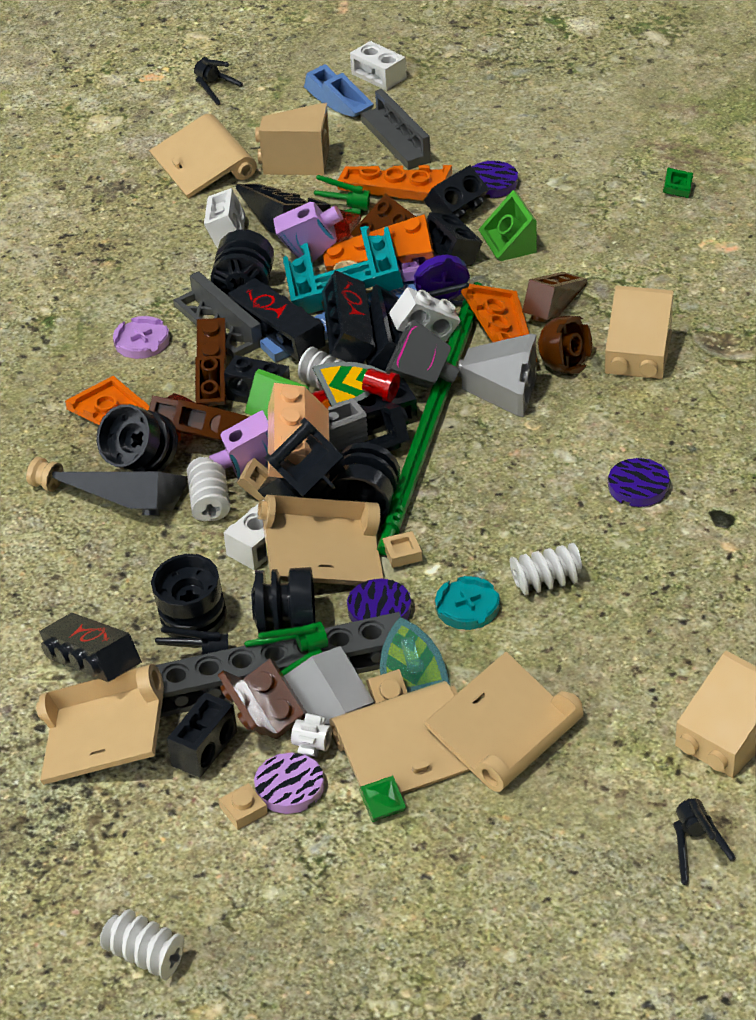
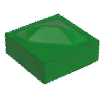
M667 168L662 193L689 198L693 173Z
M393 775L361 786L359 789L372 822L403 812L406 809Z

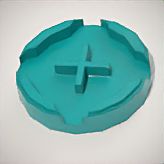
M458 577L455 582L450 583L448 581L444 583L436 593L435 609L438 617L446 625L456 629L472 630L484 627L491 623L499 613L500 596L498 591L494 590V586L489 581L479 577Z

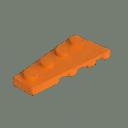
M419 165V170H404L403 166H393L387 170H380L379 166L344 167L338 181L353 186H362L363 190H368L370 194L375 196H384L386 193L390 197H397L399 199L423 201L432 187L452 175V165H443V169H430V165ZM338 187V190L349 191Z
M425 214L386 226L390 231L397 260H400L402 264L413 262V258L425 257V260L435 257ZM385 227L371 231L369 236H383ZM362 235L335 243L323 253L327 272L332 271L334 266L341 261L351 260L360 263L368 260Z
M469 284L468 288L461 290L462 295L492 343L529 334L517 291Z
M111 376L65 400L67 410L97 425H100L102 418L110 409L120 404H131L149 410V405L115 376ZM177 432L179 442L181 441V435Z

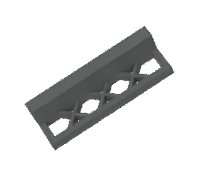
M383 89L376 90V108L362 112L361 122L408 170L430 163V136Z
M198 271L190 275L192 291L173 299L174 307L196 326L197 319H202L201 315L225 318L226 329L230 330L229 333H226L227 353L232 358L235 355L243 356L260 348V340H262L260 323ZM195 300L199 303V306L186 305ZM232 341L245 343L236 348L231 345Z

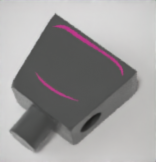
M413 319L405 326L385 372L387 374L391 372L400 375V379L404 378L408 383L429 388L436 383L438 377L452 384L458 375L459 368L446 362L451 350L450 345Z

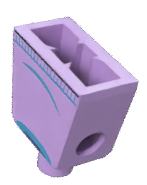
M308 202L273 218L276 235L297 259L304 255L301 252L300 246L308 243L312 261H315L336 243L337 237L334 225L343 220V215L335 205L322 212L315 202Z
M263 410L223 431L220 436L225 450L209 456L214 462L221 464L224 469L232 466L237 479L240 478L246 464L253 458L268 469V461L264 458L268 454V420Z

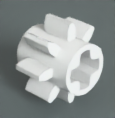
M306 713L305 721L299 719L295 721L291 734L292 745L299 746L298 753L318 757L319 750H328L332 738V727L324 725L325 717Z

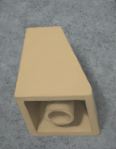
M319 103L262 116L260 127H256L255 140L260 142L257 158L258 164H262L263 174H325L330 150L327 103Z
M615 286L605 350V374L663 379L672 335L674 290Z
M726 650L677 721L675 746L684 753L698 758L710 765L714 770L722 772L731 778H734L756 755V666Z

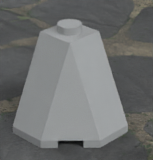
M527 334L468 348L464 360L460 359L458 363V377L462 378V389L516 416L524 417L537 380L536 334Z

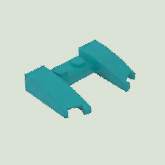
M369 226L360 227L368 260L336 269V271L365 282V288L373 287L375 284H378L387 291L404 287L389 228H384L383 236H369ZM304 243L300 246L301 252L304 255L295 259L292 263L287 256H284L283 262L291 302L298 307H302L310 314L324 310L322 290L335 270L316 275L308 243Z

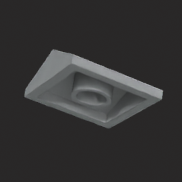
M341 646L311 656L284 676L306 712L326 718L324 725L330 726V718L374 704V700Z

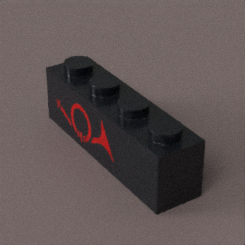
M335 270L322 290L330 355L346 362L363 364L366 358H370L373 355L376 347L365 282Z
M254 278L228 293L234 302L260 323L263 337H267L298 361H300L303 353L308 348L315 347L319 350L326 346L325 327L320 319L314 318L302 307L296 306L287 297L281 296L269 285H265L258 279Z
M72 612L39 631L43 640L41 648L48 659L106 682H110L142 663L130 633Z

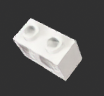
M372 41L350 52L351 74L387 91L407 79L406 57Z
M232 188L208 196L204 225L215 246L218 248L220 240L227 233L235 230H244L245 212Z
M409 287L405 289L389 312L397 330L403 332L405 326L414 319L444 342L448 340L461 322L455 311V306L450 301L436 299L424 290L416 291Z

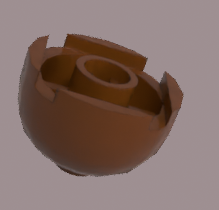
M580 316L556 317L548 322L540 333L538 339L540 356L544 364L555 372L580 373L587 366L581 364L585 361V357L591 356L592 336L588 324H582L581 319L583 318Z

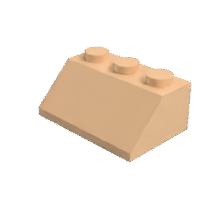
M274 383L268 405V453L270 455L302 425L300 421L304 417L329 441V410L305 386ZM307 438L284 461L288 459L291 463L298 465L311 452V448L306 442ZM268 462V477L284 478Z

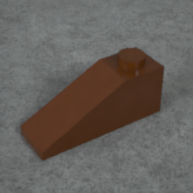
M566 272L529 279L522 312L530 314L532 320L547 322L548 319L559 317L584 288L587 279Z

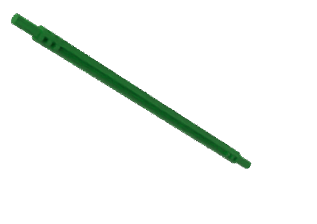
M474 282V283H473V284H475V285H481V286H483V285H482L481 283H479V282ZM464 299L458 314L461 322L451 334L448 342L451 350L446 362L458 367L476 317L466 299ZM439 377L432 386L393 494L390 510L381 526L383 533L377 547L380 555H386L382 538L398 535L451 387V383Z

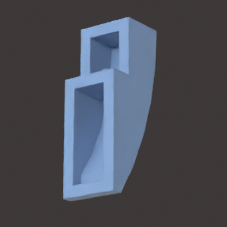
M326 64L306 73L304 88L322 103H327V106L347 116L356 117L362 112L373 108L374 104L343 73L336 75Z

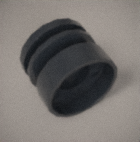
M235 230L227 233L220 240L211 272V282L227 296H229L228 293L254 278L268 285L274 262V249L269 240L260 233L251 230Z
M120 404L110 409L102 418L97 429L96 442L99 454L105 462L114 467L133 472H161L173 461L177 452L178 435L176 427L168 417L135 405Z
M366 442L351 444L341 451L344 459L340 463L344 469L331 481L336 489L333 490L328 485L326 499L378 503L380 507V521H382L390 510L393 493L396 490L400 477V466L397 459L387 449L377 444Z
M199 554L173 556L161 563L154 571L151 586L162 627L217 632L224 624L227 615L217 566L209 558ZM168 634L169 636H171V637H173V638H192V637H185V636H178V635Z
M312 567L290 568L288 583H281L278 569H272L271 584L266 583L265 570H255L251 600L253 620L257 626L258 634L269 632V623H274V630L283 629L284 622H290L291 628L316 623Z

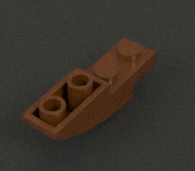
M225 318L197 319L195 403L206 406L225 405L224 371L227 368Z
M152 395L149 406L150 411L168 417L176 427L177 432L223 443L220 436L223 431L250 417L179 399L177 401Z

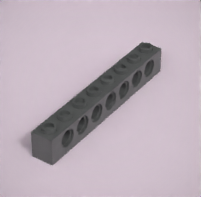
M400 612L324 628L328 638V647L321 649V651L325 652L341 646L357 674L377 670L380 665L382 647L388 632L398 618L401 617ZM290 639L260 646H240L158 664L156 666L161 673L164 684L160 718L190 711L204 693L230 702L220 689L223 683L218 674L223 670L243 679L271 659L275 661L280 671L308 654L307 650L301 652L297 640Z

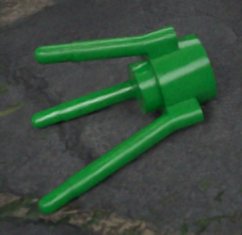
M321 175L316 176L317 180L349 190L348 194L314 191V195L347 200V207H351V209L341 210L340 212L343 216H360L361 211L368 212L370 191L363 190L362 186H353Z
M319 621L301 627L262 632L258 634L257 639L248 640L244 645L252 647L296 639L300 651L307 650L308 654L282 670L281 672L285 676L311 656L322 653L321 649L328 647V638L323 624Z

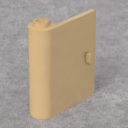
M213 114L202 115L149 150L150 154L188 199L230 171L236 179L246 180L255 173L257 168L256 161Z
M266 495L264 501H259L258 519L263 520L270 578L272 569H278L280 579L288 581L290 568L312 567L314 583L358 585L368 580L384 579L376 540L380 524V507L378 503Z
M505 652L424 722V725L489 789L501 792L583 717L584 712L582 702L575 694L560 691L553 697L508 652Z
M155 664L128 670L110 682L97 678L40 695L39 701L36 704V711L40 720L44 721L50 728L40 779L43 785L155 756L164 692L163 679Z
M442 681L330 718L329 723L332 727L334 742L339 751L345 750L360 787L393 775L402 795L471 771L424 725V722L458 693L454 685L449 686L446 681Z

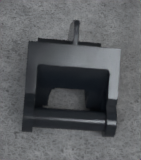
M304 417L300 421L302 425L271 455L268 453L264 458L303 498L308 494L315 498L327 485L333 490L336 489L331 481L344 469L340 463L344 456ZM307 438L306 442L310 446L311 452L298 465L291 463L288 459L284 461Z

